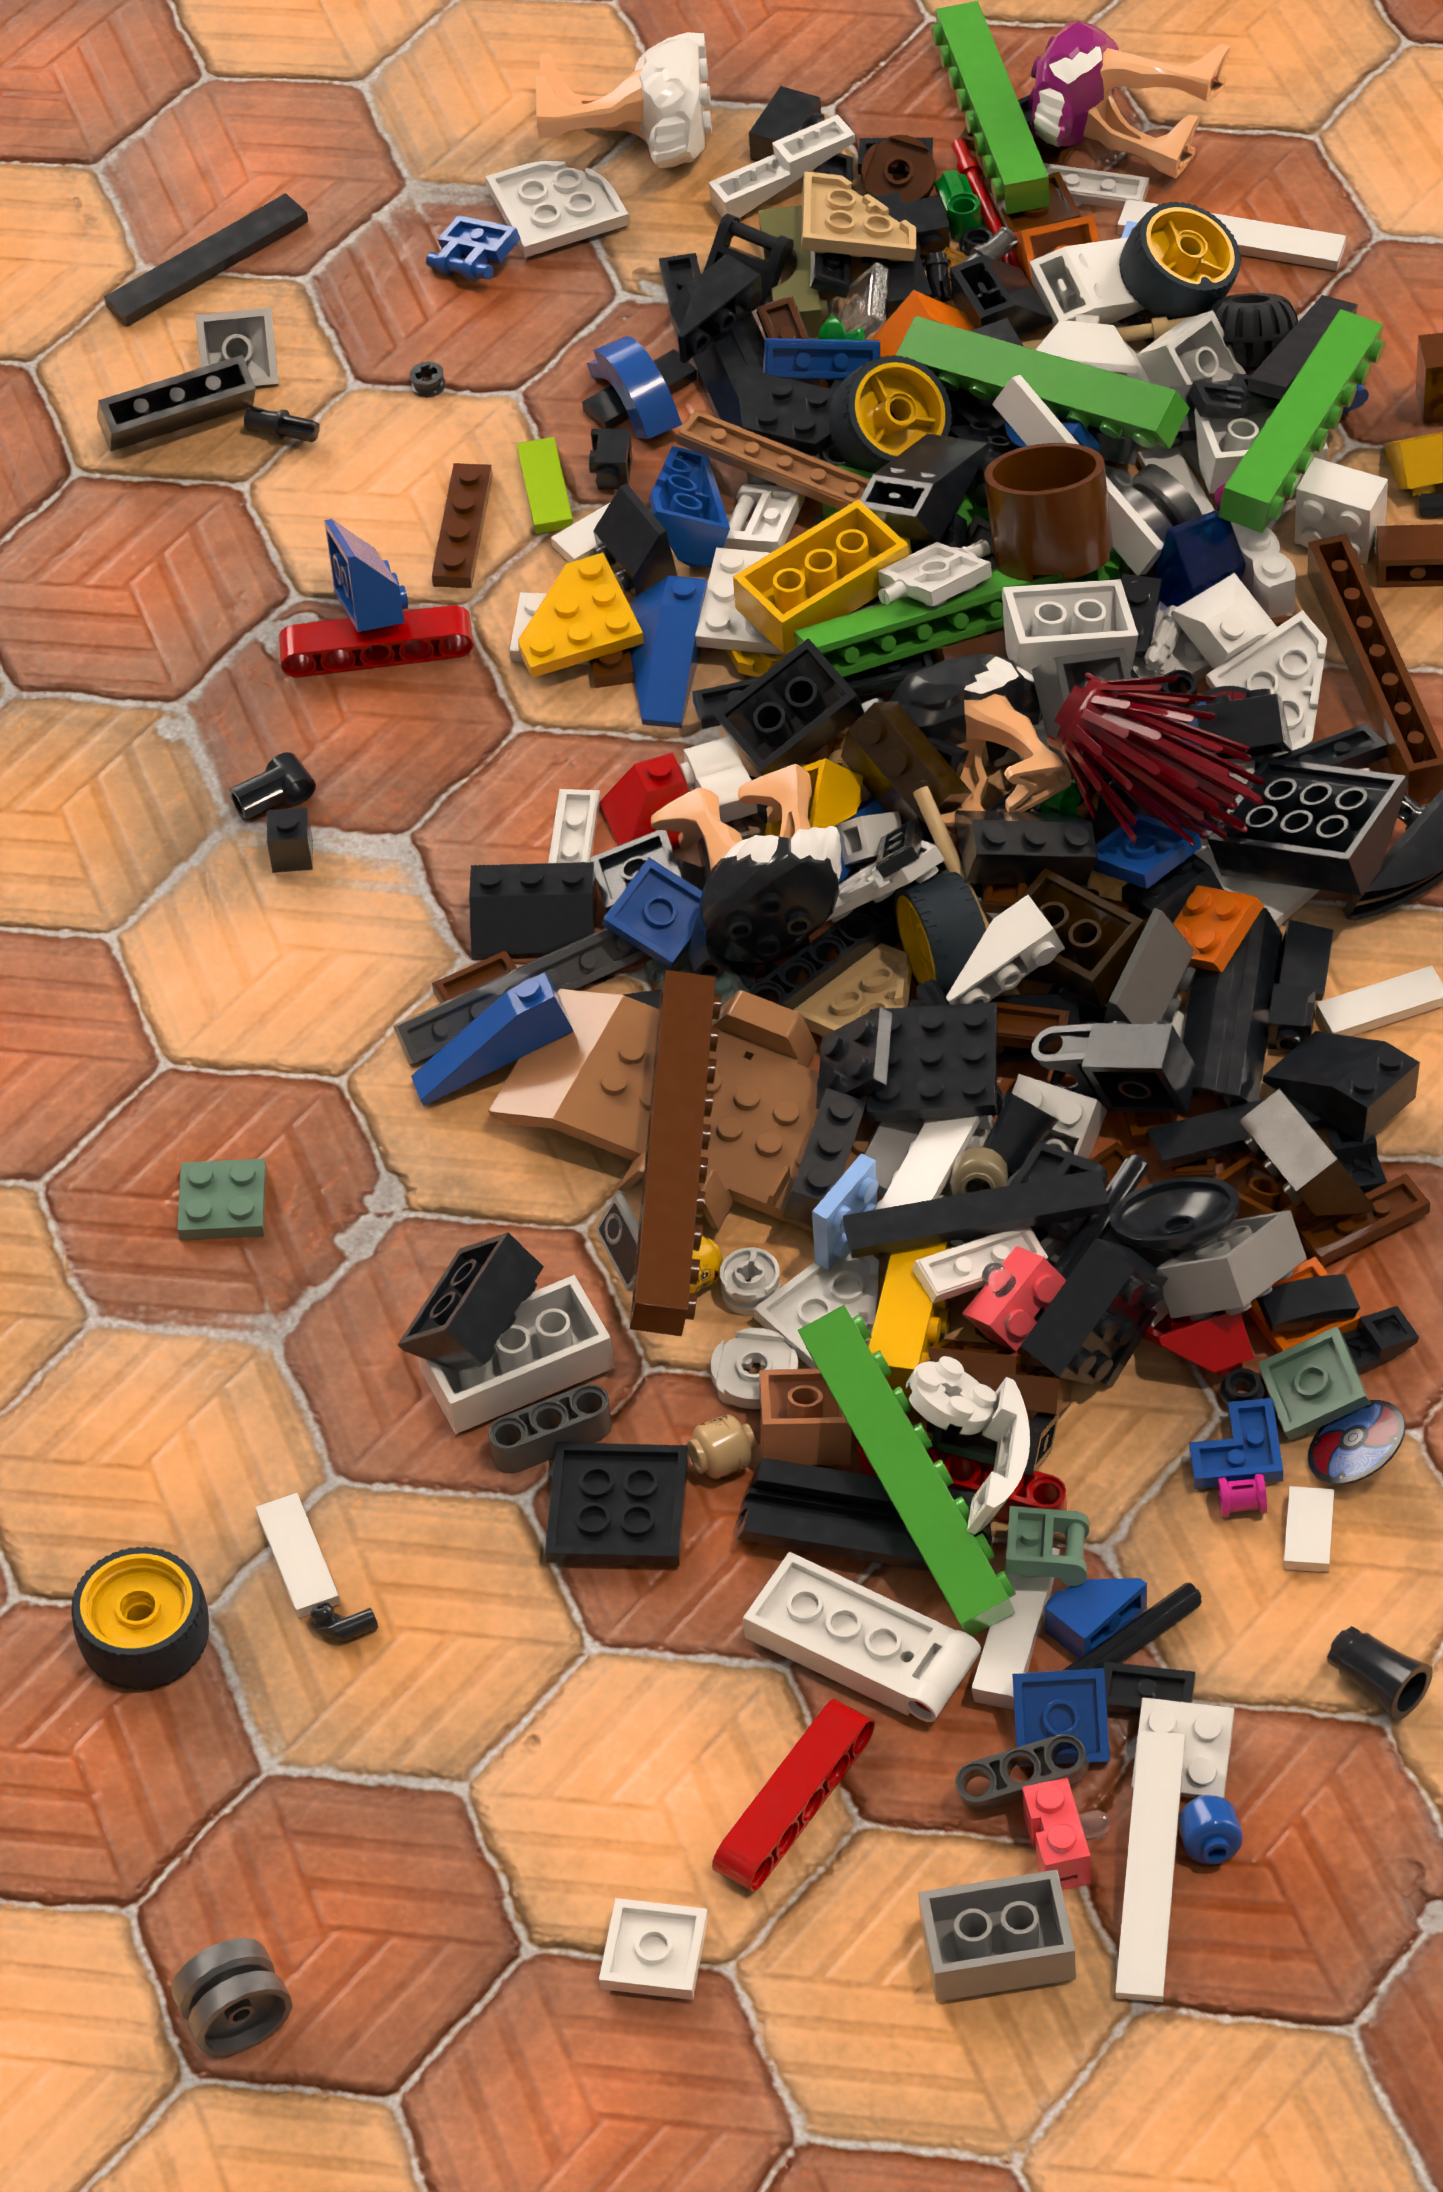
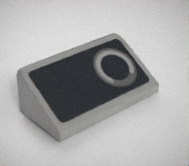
M618 1194L613 1198L597 1226V1234L625 1288L628 1291H633L639 1223L625 1196Z

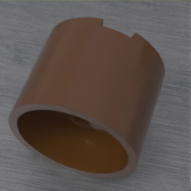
M1042 443L1009 451L994 459L987 466L984 477L995 566L1001 573L1017 580L1029 582L1035 580V575L1062 573L1063 580L1093 572L1110 560L1109 551L1112 548L1113 540L1105 464L1100 453L1079 444Z

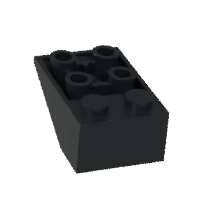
M926 434L873 474L860 501L899 537L932 543L940 542L990 445L987 442Z

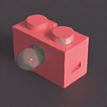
M1016 1246L1002 1264L990 1263L984 1267L982 1281L985 1285L962 1314L989 1340L1016 1352L1037 1323L1033 1318L1040 1309H1047L1066 1282V1279L1044 1257Z
M1067 1777L1022 1787L1023 1817L1032 1848L1036 1847V1862L1039 1872L1058 1869L1062 1890L1090 1885L1091 1856L1086 1841L1102 1838L1109 1833L1111 1829L1109 1816L1100 1810L1078 1814Z

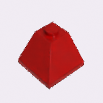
M673 752L635 763L600 800V809L617 846L657 831L651 827V816L670 802L689 792L687 782ZM666 830L673 849L681 848L678 839L680 832Z
M1225 1310L1215 1311L1213 1315L1196 1321H1191L1189 1316L1171 1318L1169 1314L1154 1327H1149L1143 1336V1339L1204 1369L1217 1372L1219 1376L1228 1375L1235 1369L1243 1368V1362L1254 1359L1241 1313L1227 1315Z

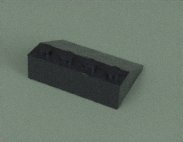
M1265 757L1253 773V775L1265 780V784L1257 785L1249 780L1246 783L1252 791L1261 796L1264 804L1258 806L1238 794L1235 799L1238 807L1235 810L1228 809L1226 811L1242 820L1248 831L1235 830L1226 823L1219 822L1217 826L1226 832L1227 840L1222 839L1213 832L1207 838L1221 876L1363 896L1382 867L1408 784L1407 777L1397 774Z

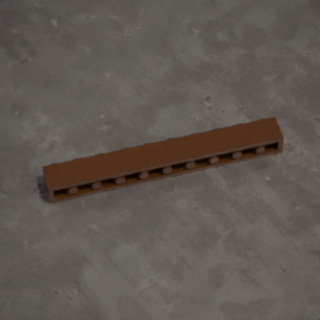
M665 970L659 1001L630 1318L631 1330L682 1336L685 1320H694L697 1294L689 1293L690 1285H697L700 1259H692L693 1251L700 1250L703 1225L695 1224L696 1217H702L706 1194L705 1191H698V1184H705L708 1158L701 1157V1150H708L711 1125L704 1124V1117L711 1116L714 1092L706 1091L707 1084L713 1085L716 1071V1059L709 1058V1052H716L719 1027L712 1026V1019H719L722 995L714 994L716 980L714 976Z

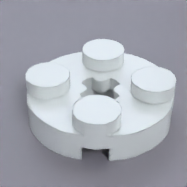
M747 1328L736 1332V1338L729 1340L725 1345L724 1340L717 1345L711 1358V1375L713 1384L718 1392V1397L723 1403L746 1409H760L759 1373L750 1374L744 1371V1369H750L753 1363H760L762 1370L799 1369L797 1353L794 1348L791 1349L785 1343V1338L770 1329Z
M947 1356L941 1357L938 1362L928 1361L920 1363L915 1367L906 1383V1389L910 1387L912 1390L908 1399L920 1415L932 1424L947 1430L950 1423L963 1427L959 1434L972 1435L982 1431L993 1413V1405L997 1400L995 1392L990 1387L980 1384L976 1379L964 1372V1368L959 1361Z

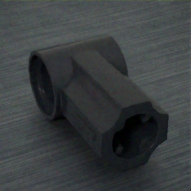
M285 752L274 757L268 763L265 772L230 788L229 793L236 811L242 819L247 820L284 801L289 805L304 803L313 795L316 783L297 756L291 752Z

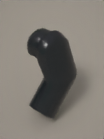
M321 1602L314 1605L310 1611L313 1629L320 1635L340 1642L348 1641L378 1629V1623L371 1608L344 1617L334 1613V1608L330 1603Z

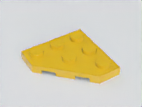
M604 553L567 563L518 639L519 652L532 678L644 644L640 625Z

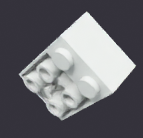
M1128 237L1066 246L1030 261L1032 283L1042 303L1051 315L1054 327L1060 320L1075 322L1076 314L1099 316L1098 324L1109 325L1145 309L1130 295L1121 278L1119 260Z
M1019 1074L1012 1093L1059 1120L1043 1139L1042 1143L1088 1159L1107 1113L1106 1108L1097 1099Z

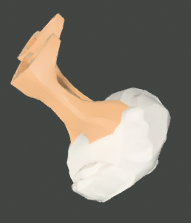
M683 33L649 48L639 58L635 71L607 96H584L573 93L562 80L550 53L540 54V76H536V119L539 140L558 137L570 130L600 127L606 131H627L645 140L649 147L650 157L654 164H657L658 168L675 167L693 162L705 149V134L712 133L710 111H704V108H711L710 86H707V83L702 84V81L708 80L704 33Z

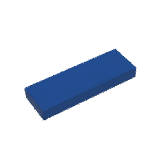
M764 338L763 373L786 379L845 380L860 366L880 358V341Z

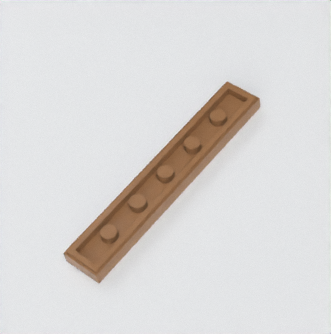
M695 410L676 433V443L839 510L858 499L860 500L870 479L698 410Z

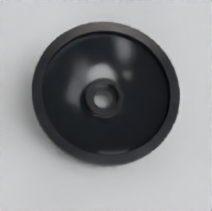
M1195 1176L1172 1178L1146 1185L1123 1197L1110 1212L1109 1221L1114 1236L1131 1247L1158 1253H1178L1197 1248L1225 1231L1238 1215L1240 1201L1236 1189L1222 1180Z

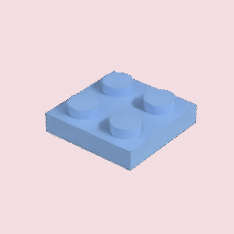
M862 1153L812 1211L815 1263L827 1270H830L839 1258L844 1259L850 1253L843 1226V1215L875 1210L878 1203L877 1189L879 1182L876 1178V1160Z

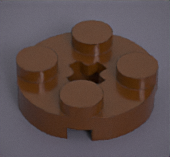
M908 135L890 136L889 140L882 141L880 144L877 142L870 147L862 162L861 173L866 194L872 197L899 192L902 203L928 198L935 186L936 166L932 155L929 153V149L923 142ZM899 165H904L905 173L909 175L900 181L894 180L893 175L889 173L890 169L897 170Z

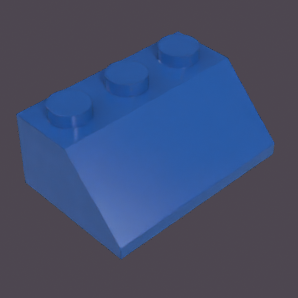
M324 520L334 594L356 630L360 632L403 624L402 609H408L407 593L404 585L399 586L396 573H391L388 560H382L374 547L335 520Z

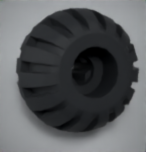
M1244 293L1226 296L1217 300L1209 310H1213L1224 331L1223 340L1226 347L1231 344L1236 362L1242 367H1259L1299 322L1291 302L1283 296L1270 293Z

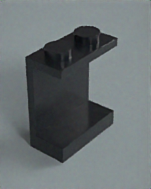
M1038 1412L1029 1422L1030 1447L1024 1471L1025 1474L1033 1475L1051 1453L1059 1413ZM929 1421L927 1422L926 1431L932 1434L931 1443L933 1447L930 1449L991 1465L995 1464L998 1442L983 1436L982 1431L972 1435L959 1434L963 1427L950 1423L947 1430Z

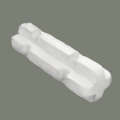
M1171 605L1166 609L1163 615L1164 619L1160 622L1150 643L1152 646L1148 648L1144 656V666L1148 670L1161 672L1165 669L1169 661L1167 658L1171 656L1181 633L1179 631L1182 628L1171 616L1172 610L1177 608L1175 605Z

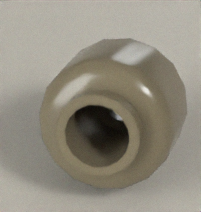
M974 1147L962 1152L955 1160L950 1183L953 1195L1007 1186V1164L1000 1154L990 1148Z

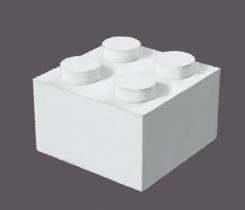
M1314 457L1296 488L1295 544L1308 548V542L1347 534L1359 563L1368 566L1375 554L1376 526H1386L1388 479Z

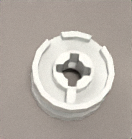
M749 1247L733 1251L723 1260L720 1267L722 1299L726 1306L737 1314L754 1316L753 1308L781 1288L779 1264L772 1254L760 1248Z

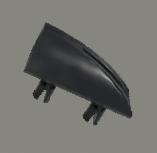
M1443 788L1428 806L1424 804L1423 807L1413 801L1407 794H1404L1397 818L1407 825L1405 828L1406 832L1385 855L1380 871L1363 896L1352 895L1343 909L1346 919L1359 920L1385 912L1411 900L1443 879Z

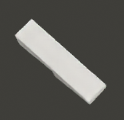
M836 115L773 142V155L708 182L712 206L721 217L729 213L741 218L803 177L804 171H812L856 142L855 134L839 115Z
M1052 1548V1555H1060V1549ZM1006 1574L1016 1592V1595L1009 1598L1015 1613L990 1626L972 1685L974 1702L1014 1710L1012 1673H1027L1029 1670L1036 1638L1041 1633L1045 1617V1605L1050 1598L1054 1582L1052 1577L1036 1576L1028 1578L1020 1575Z

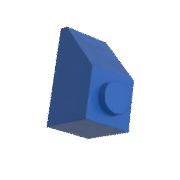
M1141 1578L1086 1579L1079 1586H1068L1064 1591L1058 1590L1049 1598L1045 1605V1632L1079 1659L1147 1609V1583Z

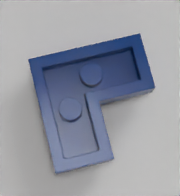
M1272 1398L1228 1402V1417L1232 1438L1189 1442L1194 1489L1217 1487V1478L1225 1477L1227 1481L1254 1479L1255 1474H1262L1265 1483L1283 1481L1284 1471Z

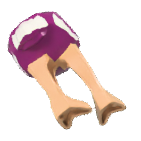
M1079 21L1068 22L1056 37L1051 36L1045 53L1042 57L1037 56L1033 63L1031 77L1036 79L1035 86L1028 100V107L1032 108L1030 131L1035 137L1057 147L1080 144L1086 138L1100 141L1109 150L1134 154L1149 162L1159 172L1177 179L1195 155L1196 149L1190 145L1200 117L1187 115L1168 134L1155 138L1140 132L1125 120L1113 99L1115 89L1120 86L1139 89L1163 86L1180 89L1205 101L1211 100L1225 86L1226 77L1222 76L1221 73L1229 55L1230 47L1221 43L1200 60L1181 67L1119 51L1116 42L1096 26Z

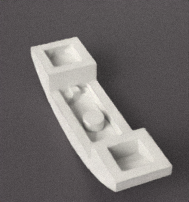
M1008 1377L1004 1379L995 1392L997 1400L993 1405V1413L982 1431L983 1436L997 1441L998 1444L994 1470L971 1501L967 1531L972 1534L978 1533L992 1521L1019 1484L1027 1465L1030 1447L1028 1416L1015 1381Z

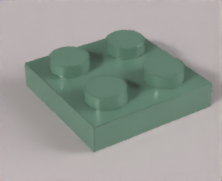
M265 1158L181 1162L178 1210L179 1239L199 1240L265 1236L267 1182Z
M1337 1326L1257 1363L1283 1430L1290 1441L1371 1404L1343 1334Z

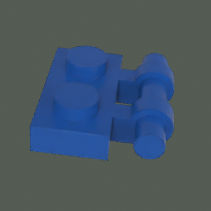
M458 215L438 238L442 249L441 252H430L427 255L426 264L429 267L436 268L442 274L452 275L455 272L462 274L464 278L477 281L480 278L488 280L493 276L492 265L486 264L488 260L501 263L521 238L516 227ZM462 255H466V256H467L466 259H462V258H460V257H461Z

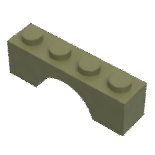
M802 205L758 210L761 231L775 237L783 235L794 242L792 253L784 265V269L793 275L784 283L771 288L772 302L793 296L809 338H816L822 326V321H826L829 315L827 299L819 298V294H824V292L810 288L811 250L801 249ZM762 248L764 260L768 261L771 251Z

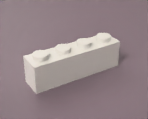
M992 1115L925 1119L924 1126L916 1140L910 1144L905 1160L900 1169L895 1171L890 1187L883 1199L877 1203L875 1210L954 1196L950 1183L954 1162L962 1152L984 1145L994 1125Z

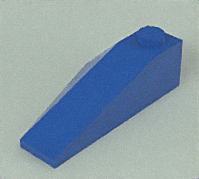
M672 446L649 497L651 510L655 518L667 531L670 547L679 561L693 568H700L702 566L712 568L716 547L723 548L730 527L710 459L701 453Z
M668 575L632 599L630 607L644 637V644L629 648L642 725L682 728L701 647H696L695 634L708 584L707 579Z
M544 972L532 979L524 980L518 986L506 991L411 1076L423 1106L574 1031L551 977Z

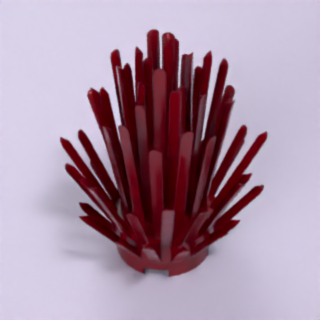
M1086 673L1084 678L1088 683L1083 689L1076 685L1074 686L1054 722L1061 725L1056 739L1049 735L1047 744L1063 754L1093 819L1097 815L1092 803L1094 794L1084 774L1129 838L1136 844L1137 836L1118 809L1133 826L1136 825L1137 818L1098 771L1100 769L1149 817L1157 820L1160 819L1192 847H1194V840L1182 830L1180 822L1191 831L1199 833L1202 839H1207L1208 835L1178 810L1224 840H1227L1226 832L1206 819L1202 812L1223 824L1226 823L1235 830L1248 831L1242 820L1219 808V804L1230 810H1235L1238 807V803L1234 800V796L1238 794L1258 806H1262L1264 801L1259 794L1252 791L1246 784L1230 776L1229 771L1257 785L1265 784V780L1245 771L1243 767L1185 740L1215 752L1220 751L1245 762L1252 761L1250 755L1243 753L1249 750L1250 747L1181 722H1192L1194 718L1211 721L1216 718L1215 714L1173 706V704H1195L1198 701L1212 702L1217 696L1159 692L1162 686L1158 685V683L1176 682L1180 677L1179 675L1103 681L1091 673Z

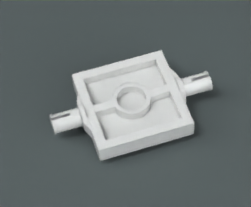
M983 539L962 548L949 547L939 542L927 546L878 571L879 585L885 587L879 590V599L886 605L901 597L913 598L927 606L942 605L946 603L947 599L963 591L972 590L977 584L992 577L991 562L981 559L990 554V546Z

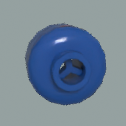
M1201 1795L1191 1800L1180 1812L1178 1829L1187 1855L1195 1862L1206 1865L1222 1863L1233 1857L1242 1846L1243 1833L1233 1804L1225 1798L1214 1795Z

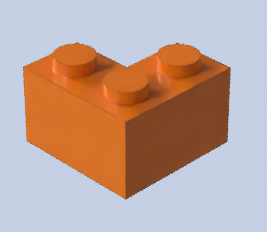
M913 290L871 340L880 341V357H890L896 355L915 316L968 331L975 330L965 312Z

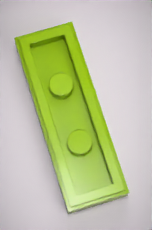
M550 437L516 443L535 534L564 530L573 525L555 438Z

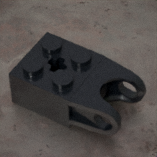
M1112 1021L1110 1023L1053 1026L1041 1031L1032 1043L1031 1052L1037 1063L1042 1067L1053 1070L1051 1085L1097 1099L1100 1103L1104 1104L1108 1112L1188 1113L1198 1069L1172 1024L1158 1021L1149 1024H1128L1122 1021ZM1056 1039L1063 1041L1061 1049L1056 1054H1042L1043 1047L1049 1041ZM1069 1074L1076 1079L1077 1083L1073 1086L1065 1087L1061 1085V1080L1064 1075Z

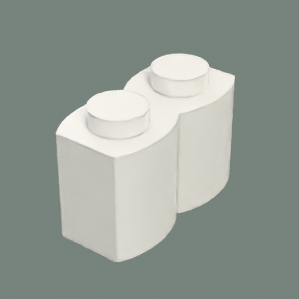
M1267 527L1263 533L1252 529L1238 533L1237 576L1247 590L1252 592V596L1270 618L1294 612L1295 568L1291 561L1280 553V545L1276 535Z
M730 736L683 750L684 763L679 764V767L685 777L687 786H692L693 790L705 788L719 797L720 820L722 823L757 813V804H744L739 801V788L751 781L742 764L737 748Z

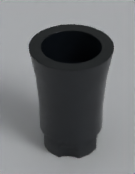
M1006 1091L999 1114L982 1147L990 1148L1001 1155L1007 1164L1009 1179L1021 1168L1037 1141L1042 1142L1059 1120L1013 1093Z
M1353 1626L1347 1630H1342L1331 1643L1330 1652L1327 1655V1662L1338 1669L1340 1675L1372 1697L1396 1720L1408 1716L1419 1705L1432 1680L1433 1671L1430 1665L1395 1650L1371 1634L1362 1633Z

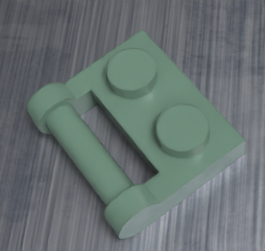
M1010 1506L1005 1574L1020 1575L1028 1578L1036 1576L1060 1578L1063 1583L1069 1586L1083 1584L1087 1578V1564L1083 1560L1084 1539L1088 1536L1090 1528L1087 1515L1078 1511ZM1053 1532H1060L1065 1535V1556L1052 1555Z

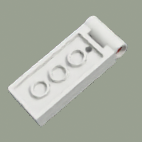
M791 1552L784 1558L743 1617L745 1638L907 1716L912 1713L915 1717L925 1722L936 1720L981 1653L979 1643L969 1634L943 1625Z

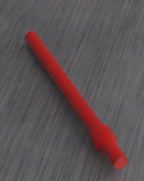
M957 139L951 144V148L958 161L956 168L958 173L966 175L973 194L977 195L980 199L981 215L988 230L994 235L1003 225L982 181V169L976 157L971 156L965 141ZM1013 249L1001 258L1002 262L1021 268Z

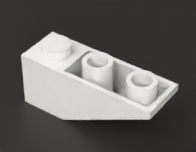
M1029 895L992 920L946 996L950 1005L988 1003L1003 991L1017 986L1022 978L1039 966L1050 963L1058 953L1065 949L1054 928Z

